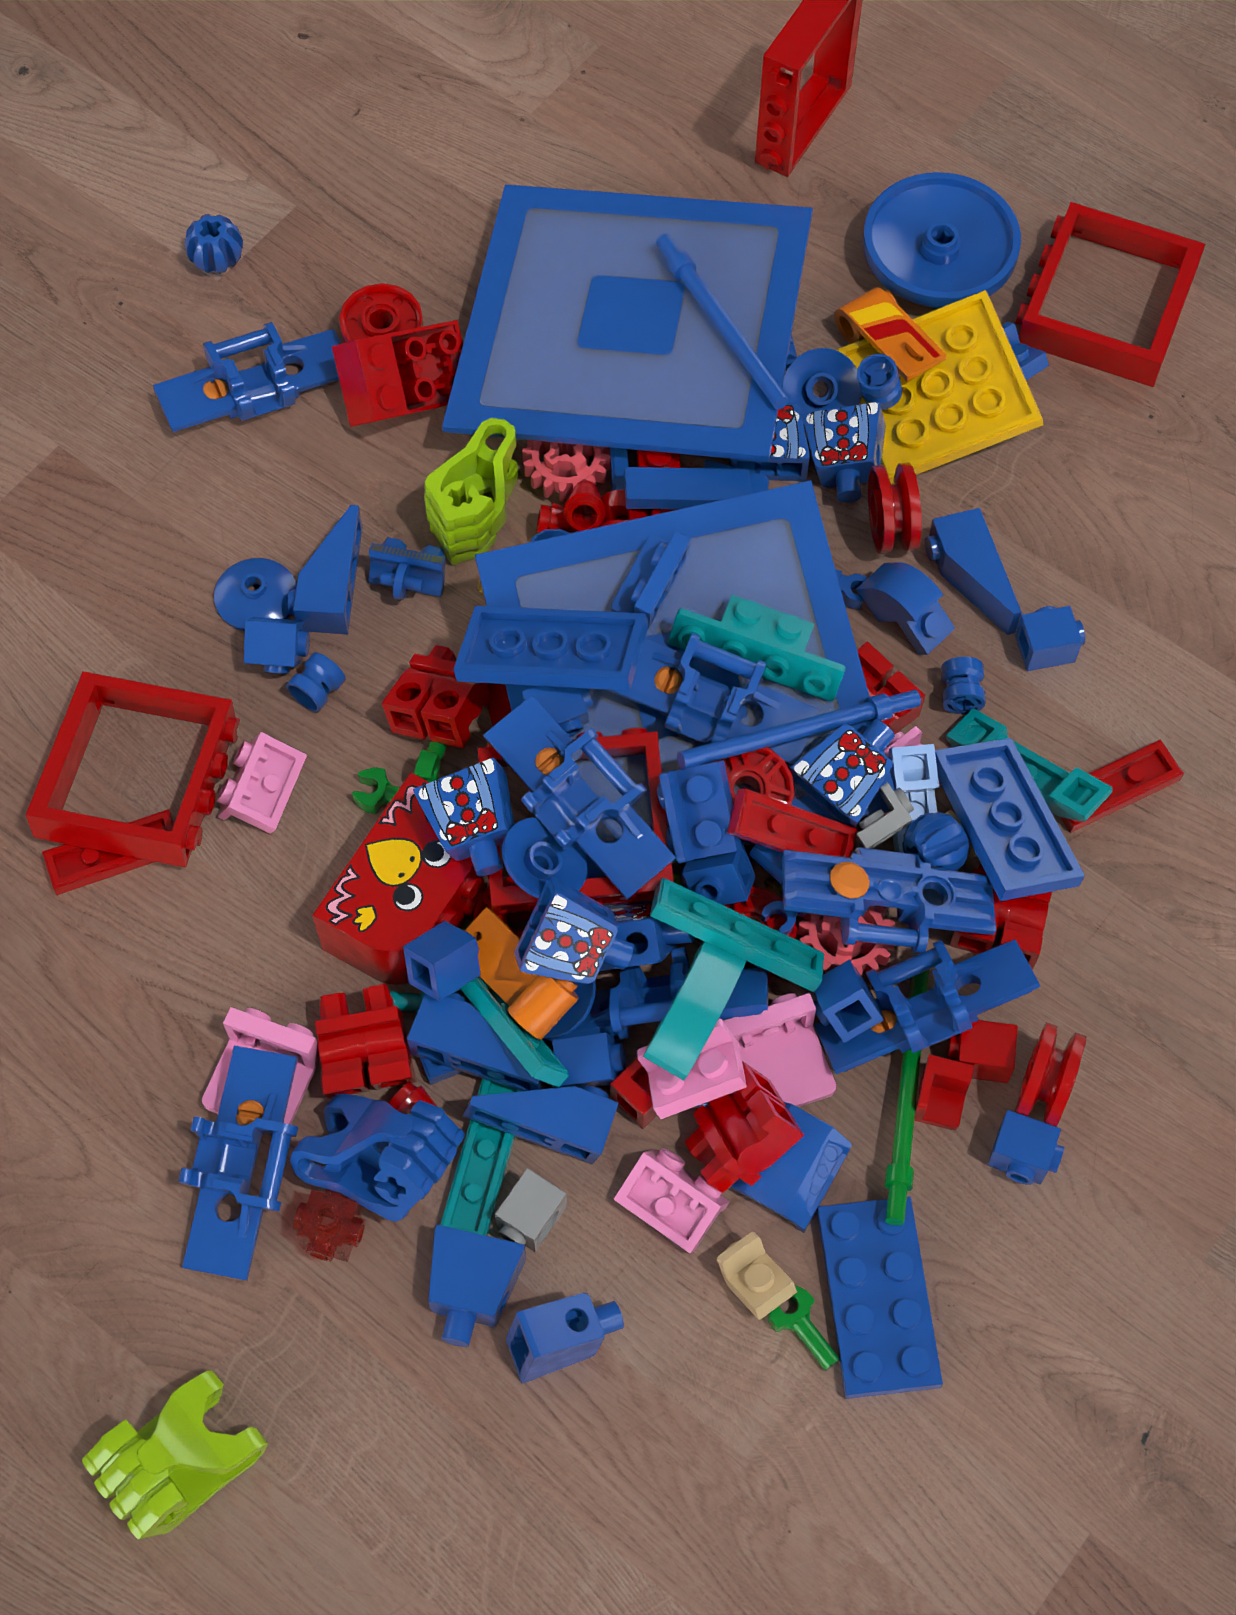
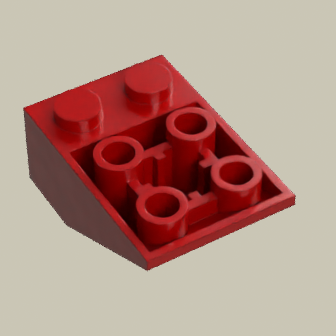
M458 320L331 346L350 427L447 406L463 348Z

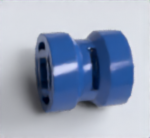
M874 354L861 361L857 368V378L865 403L880 402L882 410L893 407L902 396V385L895 361L884 354Z
M314 652L305 662V670L301 674H295L286 684V688L290 695L303 707L313 712H319L328 702L327 695L331 691H337L345 682L346 676L331 659L323 654Z
M956 657L942 664L941 680L946 685V689L942 693V704L946 711L955 714H968L973 708L980 711L985 707V690L980 686V682L984 679V665L982 661L973 657Z

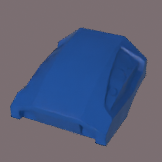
M784 1102L785 1107L792 1114L804 1136L769 1168L759 1172L762 1177L753 1186L739 1178L728 1190L731 1191L733 1189L783 1216L795 1224L796 1229L804 1233L851 1150L852 1144L833 1126L791 1103Z

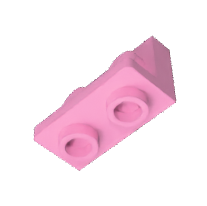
M260 732L250 743L243 741L233 760V764L238 766L233 780L230 778L226 779L217 796L216 801L222 804L217 817L225 821L232 815L269 834L274 832L307 755L263 732Z
M718 1019L699 1057L684 1081L644 1058L643 1055L648 1046L637 1050L638 1060L648 1072L653 1109L660 1119L747 1087L739 1044L722 1019Z
M661 1148L660 1151L652 1149L643 1152L614 1200L691 1254L695 1252L718 1214L726 1209L730 1201L723 1197L720 1191L709 1185L703 1175H699L696 1178L683 1169L685 1162L673 1152L665 1148Z

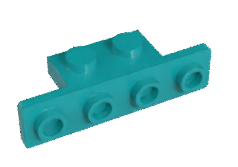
M731 595L721 622L683 608L678 609L668 640L670 645L685 650L693 632L700 635L699 640L757 663L758 659L767 662L762 678L827 701H834L846 669L842 664L805 652L814 623L735 595Z

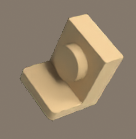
M751 1232L741 1240L732 1243L717 1257V1262L726 1285L758 1320L765 1317L797 1293L794 1282L765 1252L762 1241L755 1232Z

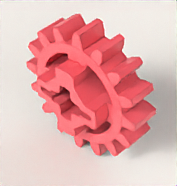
M527 440V447L522 450L525 477H531V487L536 489L543 485L544 497L548 498L553 492H557L561 502L565 501L567 494H571L575 485L580 481L588 480L595 485L596 482L605 484L607 481L606 471L611 469L610 447ZM545 451L546 454L544 455V462L541 463L540 458L543 452ZM592 455L594 459L591 466L588 467L589 457Z
M869 906L864 916H860L858 919V923L895 926L894 920H883L887 911L886 906H878L876 908ZM806 913L803 916L805 921L799 922L797 934L804 936L799 941L824 953L823 975L849 959L861 976L863 971L867 972L875 969L877 973L879 969L877 963L887 965L891 955L887 950L894 949V945L856 941L854 945H847L845 948L841 937L840 917L837 916L830 917L829 915ZM860 954H864V955H865V956H863V957H861V958L854 959L855 957H857V956L860 955Z

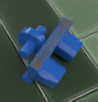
M389 537L385 539L382 545L372 543L369 549V583L393 587V597L398 600H404L408 590L442 596L445 584V557L442 547L427 545L422 548L421 552L407 550V545L402 540Z

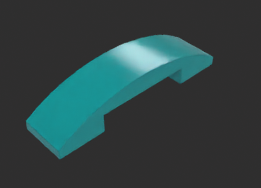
M973 708L946 735V738L953 747L1007 739L1008 730L1003 724ZM1013 740L1052 814L1085 822L1113 792L1111 786L1076 767L1069 773Z
M702 940L680 989L667 1014L660 1022L643 1057L684 1081L723 1012L745 966L746 960Z

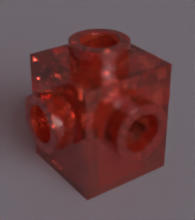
M326 1189L325 1193L311 1190L308 1202H301L297 1208L293 1230L297 1231L296 1235L307 1255L323 1261H332L335 1258L348 1262L353 1246L358 1247L362 1240L366 1220L362 1219L356 1201H352L341 1193ZM324 1217L334 1219V1221L328 1225L322 1224Z

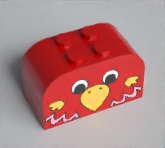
M411 772L312 915L322 950L380 982L394 985L409 983L403 946L443 921H447L460 929L468 916L474 917L476 905L489 881V875H476L471 857L456 861L445 851L413 791L414 788L430 782Z

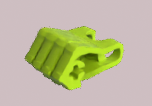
M489 418L483 421L467 446L430 473L425 480L424 502L431 533L435 535L452 566L474 560L476 554L488 552L496 542V533L506 523V502L517 483L518 464L515 460L511 459L516 448V431L514 426L505 419ZM499 433L504 435L505 438L498 450H492L486 445L487 438L492 434ZM491 491V492H492V495H493L494 503H493L492 498H489V497H487V496H483V494H485V493Z
M212 1370L198 1375L174 1391L162 1411L139 1431H136L132 1424L125 1419L104 1434L97 1444L82 1458L86 1470L91 1475H101L94 1482L98 1492L106 1499L115 1497L109 1503L113 1513L120 1520L131 1518L127 1525L131 1533L139 1540L156 1535H164L172 1531L223 1487L254 1465L264 1454L269 1444L255 1427H249L236 1435L210 1432L205 1427L203 1417L208 1410L219 1402L224 1382Z

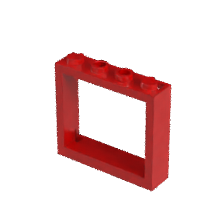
M803 0L764 53L755 163L762 165L767 170L770 169L789 177L851 88L863 0ZM815 53L813 74L800 91L802 70ZM785 69L793 72V76L786 73Z
M1070 202L1065 217L1057 215L1050 235V238L1055 239L1053 246L1046 244L1038 265V267L1044 268L1042 274L1034 273L1027 291V296L1032 298L1030 304L1022 303L1015 321L1016 324L1022 325L1019 341L1022 344L1048 354L1154 387L1206 244ZM1071 235L1179 269L1150 350L1040 315Z
M82 671L26 812V818L33 837L186 868L192 850L195 851L196 846L201 845L203 834L201 824L204 815L209 816L213 811L215 804L214 787L217 778L223 779L228 766V755L226 753L229 744L236 743L238 739L237 728L240 718L235 717L232 700ZM103 705L209 725L172 831L63 810Z
M645 728L625 729L621 731V735L603 736L601 732H596L599 735L596 740L611 757L645 754L653 832L669 849L666 837L668 829L666 810L661 807L657 795V786L660 783L659 774L662 773L658 733L647 732ZM584 733L578 734V735L576 736V739L579 738V737H580L582 734H584ZM489 743L487 747L478 748L479 763L494 757L502 767L509 766ZM582 752V756L578 760L589 759L584 752ZM499 845L497 850L501 859V848ZM670 863L628 900L607 877L586 879L579 891L602 905L653 901L655 888L661 878H666L673 882L672 864ZM502 869L489 875L492 911L496 915L533 912L538 898L528 894L518 885L504 887Z

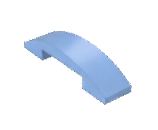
M934 744L891 747L889 749V759L894 763L890 770L895 790L900 787L914 808L909 813L912 822L920 815L937 813L935 790L939 788ZM907 827L893 835L895 852L904 853L902 842ZM931 888L922 890L923 897L927 902L935 906L943 905L944 901L939 892Z

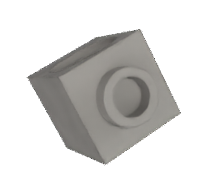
M527 1168L495 1213L496 1225L501 1229L498 1233L499 1236L506 1241L524 1244L536 1253L567 1208V1194Z

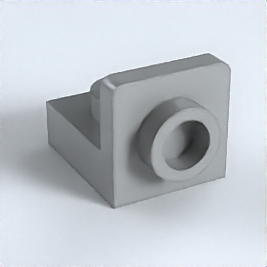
M888 782L880 787L878 793L891 812L885 815L882 809L859 823L862 831L857 833L855 839L861 848L873 849L911 824L912 818L909 813L914 808L900 787L893 791Z

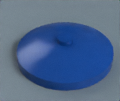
M942 172L910 176L889 186L871 205L865 220L863 233L864 255L876 278L896 295L916 304L942 308L984 290L987 291L989 296L997 292L1012 275L1021 246V231L1016 215L1009 204L996 191L975 179Z

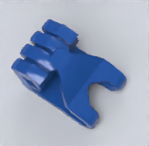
M345 1093L336 1094L324 1107L326 1128L330 1135L304 1137L293 1150L290 1163L295 1175L305 1183L339 1192L383 1218L397 1222L405 1218L410 1209L418 1201L426 1197L433 1184H436L441 1179L447 1166L454 1159L457 1148L462 1142L465 1133L444 1113L445 1111L442 1108L421 1100L412 1107L410 1115L397 1111L386 1101ZM310 1160L323 1163L326 1165H318L314 1162H311Z

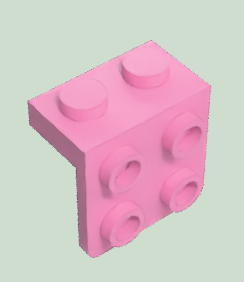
M793 993L786 994L773 1000L770 1004L771 1006H768V1010L763 1011L759 1015L734 1017L724 1020V1023L739 1044L742 1061L771 1080L784 1102L801 1107L831 1097L835 1093L836 1082L813 1027L816 1007L810 993L799 997Z
M230 1007L223 1022L229 1041L202 1097L204 1107L211 1112L217 1114L219 1112L234 1045L296 1056L298 1061L284 1118V1123L291 1125L320 1061L316 1037H313L314 1034L301 1025L289 1023L285 1027L271 1022V1018L259 1010L246 1008L245 1012Z

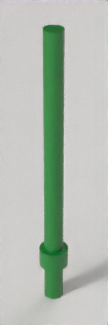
M929 970L910 978L908 999L927 991ZM910 1049L902 1054L891 1164L886 1166L884 1186L888 1189L885 1221L890 1225L896 1226L903 1225L905 1222L907 1192L913 1189L914 1169L910 1166L921 1050L912 1053Z

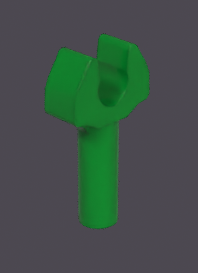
M430 741L427 750L422 749L419 754L414 774L428 782L437 780L439 778L440 762L447 745Z
M373 767L359 771L358 776L360 783L375 786L377 790L371 794L353 791L352 796L354 803L363 811L377 814L384 804L393 799L400 787L393 786L388 781L384 768Z
M795 1285L797 1293L790 1297V1299L796 1304L797 1311L793 1314H786L778 1306L768 1314L769 1323L776 1332L786 1329L795 1331L822 1368L827 1371L837 1364L840 1359L810 1320V1309L814 1305V1298L807 1290Z

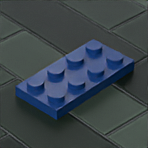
M475 606L453 669L457 682L630 691L648 629L646 613Z
M1012 738L935 750L938 779L1000 901L1080 886L1085 875Z
M911 1196L907 1197L905 1222L899 1226L890 1225L885 1221L888 1199L820 1206L817 1208V1219L845 1399L939 1389L943 1385Z

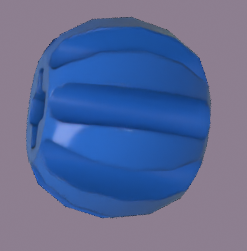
M205 214L200 217V220L193 221L186 230L184 247L189 260L198 269L207 273L217 271L220 274L226 272L228 267L235 266L241 258L243 239L238 227L229 218L220 214L217 216Z
M937 812L920 815L907 827L903 835V852L919 855L922 862L931 863V868L957 871L964 865L967 859V852L969 850L968 838L962 826L949 814Z

